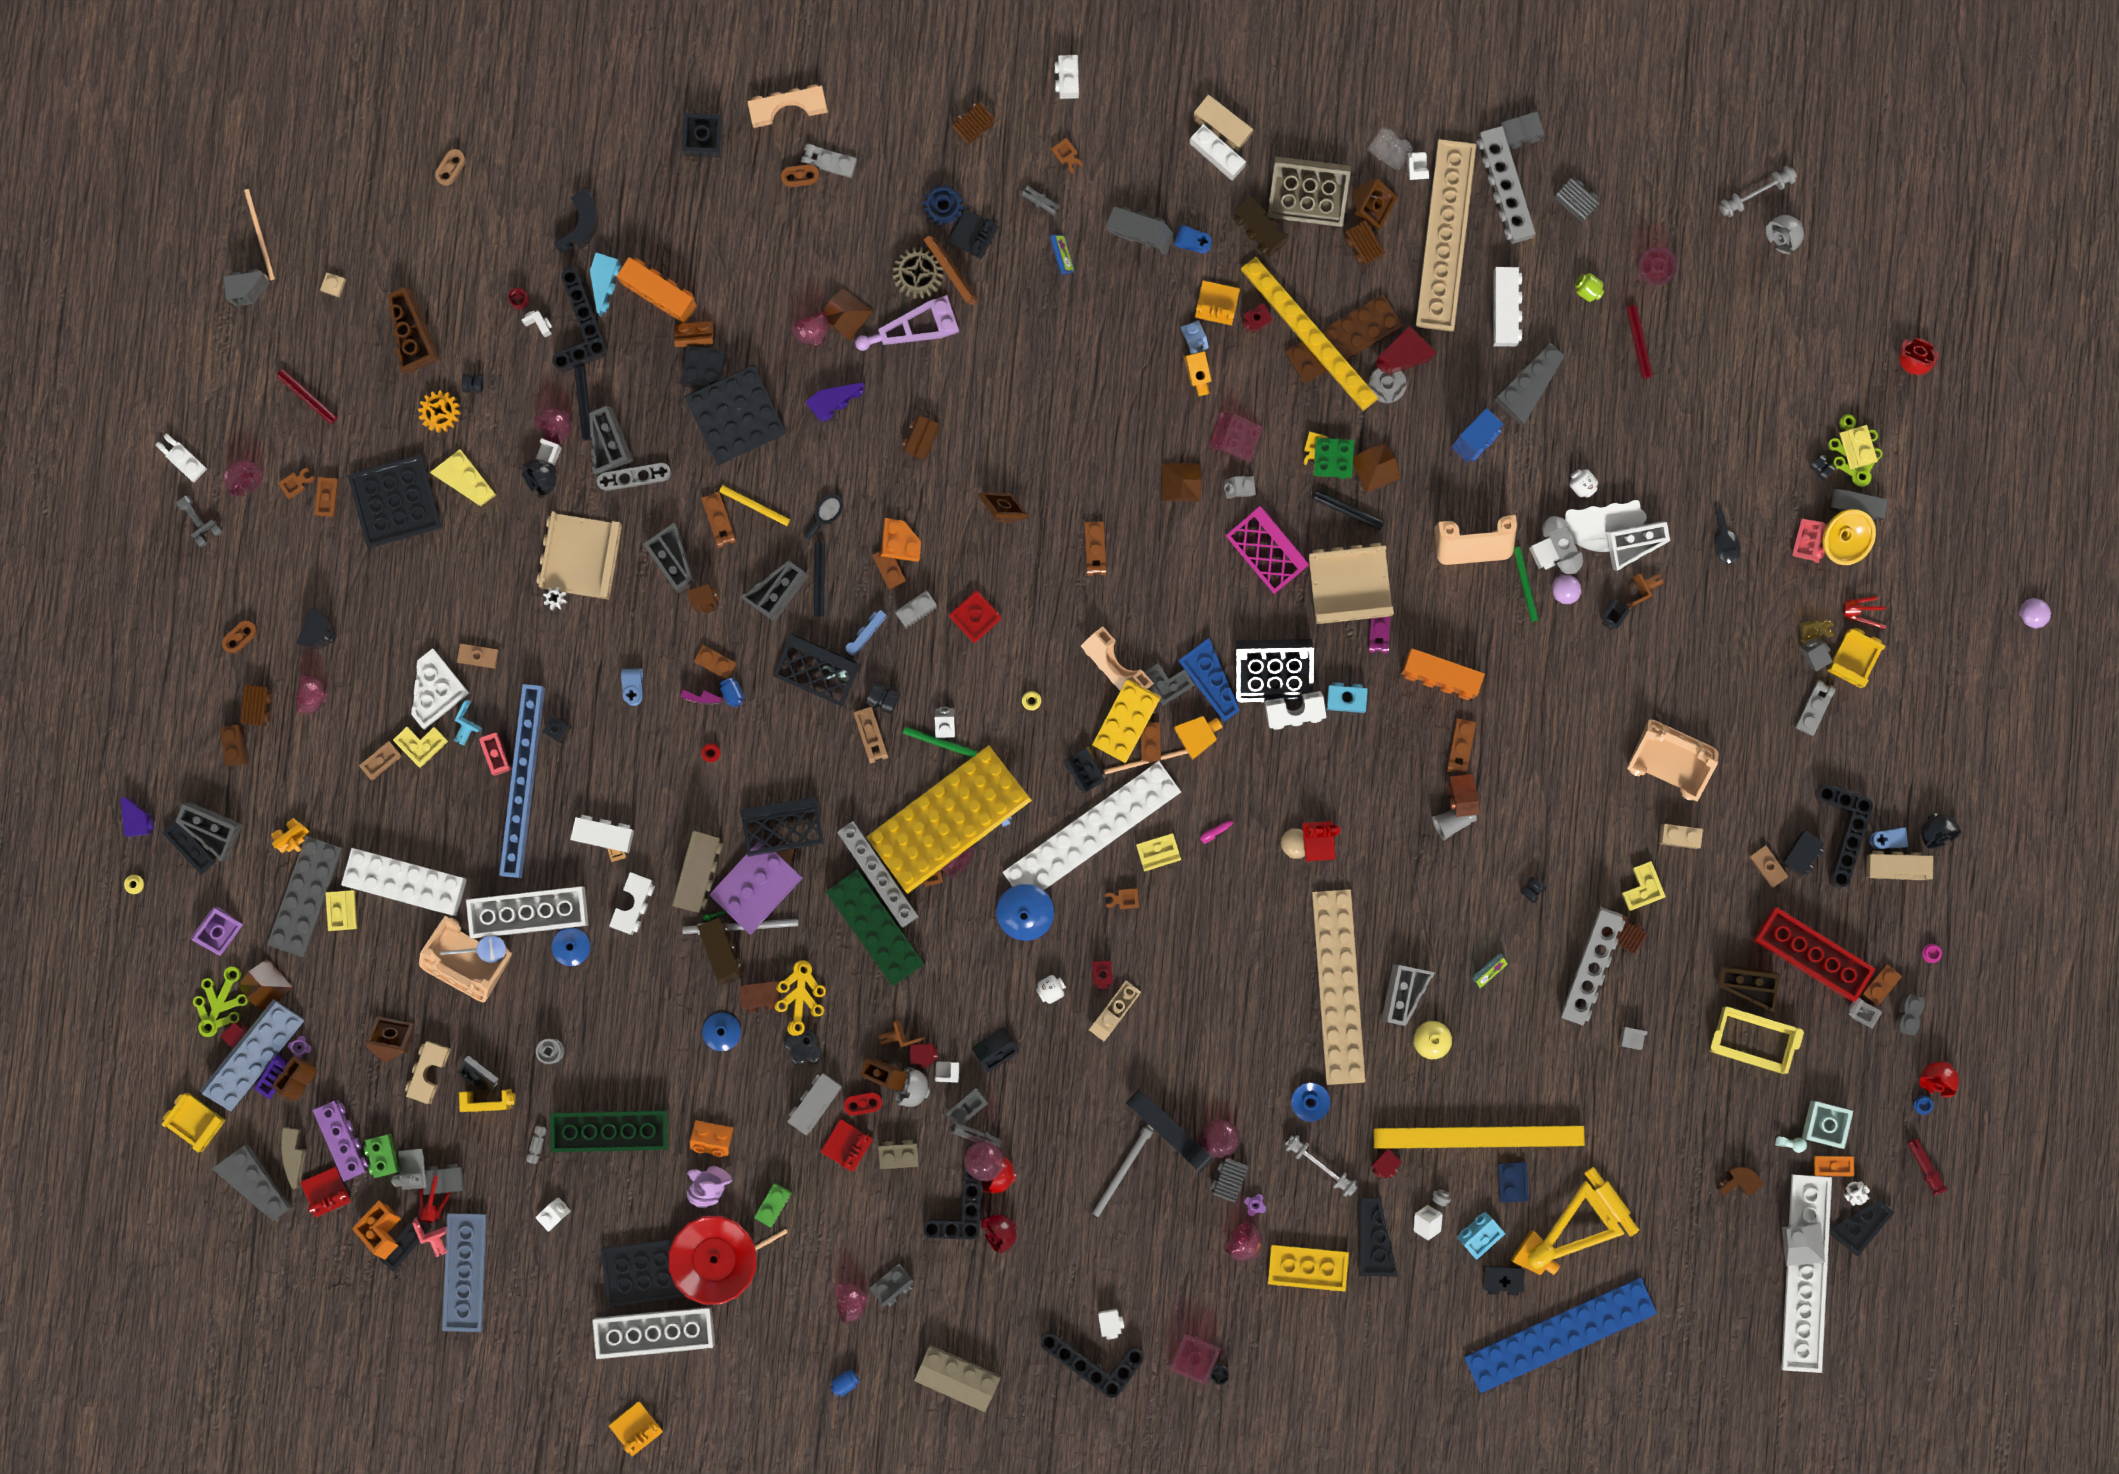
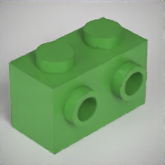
M392 1134L365 1140L364 1152L370 1159L368 1169L374 1178L400 1172Z

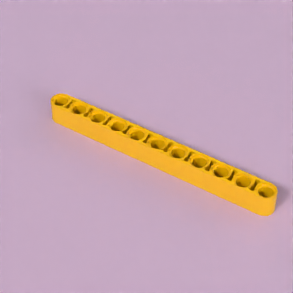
M1584 1126L1374 1128V1148L1585 1146Z

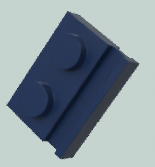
M1527 1162L1498 1163L1500 1203L1529 1201Z

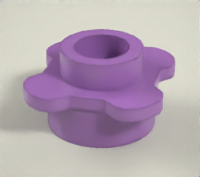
M299 1036L297 1040L288 1044V1048L294 1056L302 1058L303 1054L311 1051V1046L306 1043L304 1036Z
M1257 1194L1256 1197H1247L1245 1199V1204L1248 1207L1247 1213L1250 1216L1266 1211L1262 1195Z

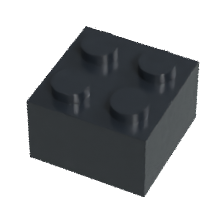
M684 113L682 152L684 156L722 158L724 128L722 115Z
M687 346L681 382L683 387L701 389L724 377L726 352L724 350Z

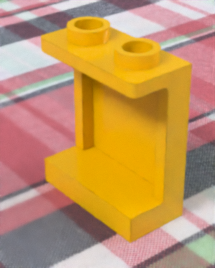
M1854 628L1847 630L1827 671L1859 688H1863L1866 686L1867 678L1880 652L1884 650L1885 645L1881 644L1882 641L1876 637L1869 638L1864 635V631Z
M512 1089L502 1090V1101L474 1103L473 1091L459 1092L460 1112L508 1110L513 1108L512 1105H515V1093H512Z
M190 1093L180 1094L174 1102L175 1107L172 1111H167L162 1118L164 1120L162 1126L168 1127L190 1143L197 1152H203L226 1120Z

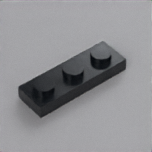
M176 820L162 832L201 875L217 862L195 838L176 823Z
M418 1214L415 1216V1218H418L424 1234H427L433 1226L428 1222L421 1221ZM414 1219L395 1240L398 1244L396 1249L385 1260L379 1258L393 1272L420 1243L413 1226Z

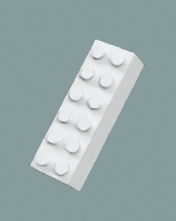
M352 848L341 885L457 916L467 879Z
M585 887L466 900L469 933L472 939L484 938L489 935L502 936L589 926Z
M712 1306L593 1319L596 1359L704 1349L715 1346Z

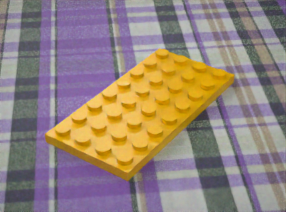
M988 745L866 838L908 894L1031 802V799Z

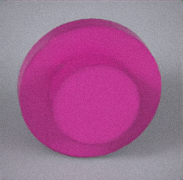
M1928 944L1923 948L1922 956L1926 962L1936 963L1941 959L1942 951L1938 945Z

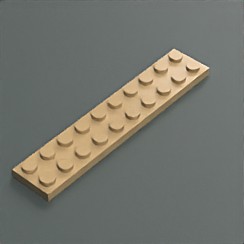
M1438 140L1416 327L1454 331L1476 144Z
M1351 890L1312 892L1326 1085L1365 1082Z

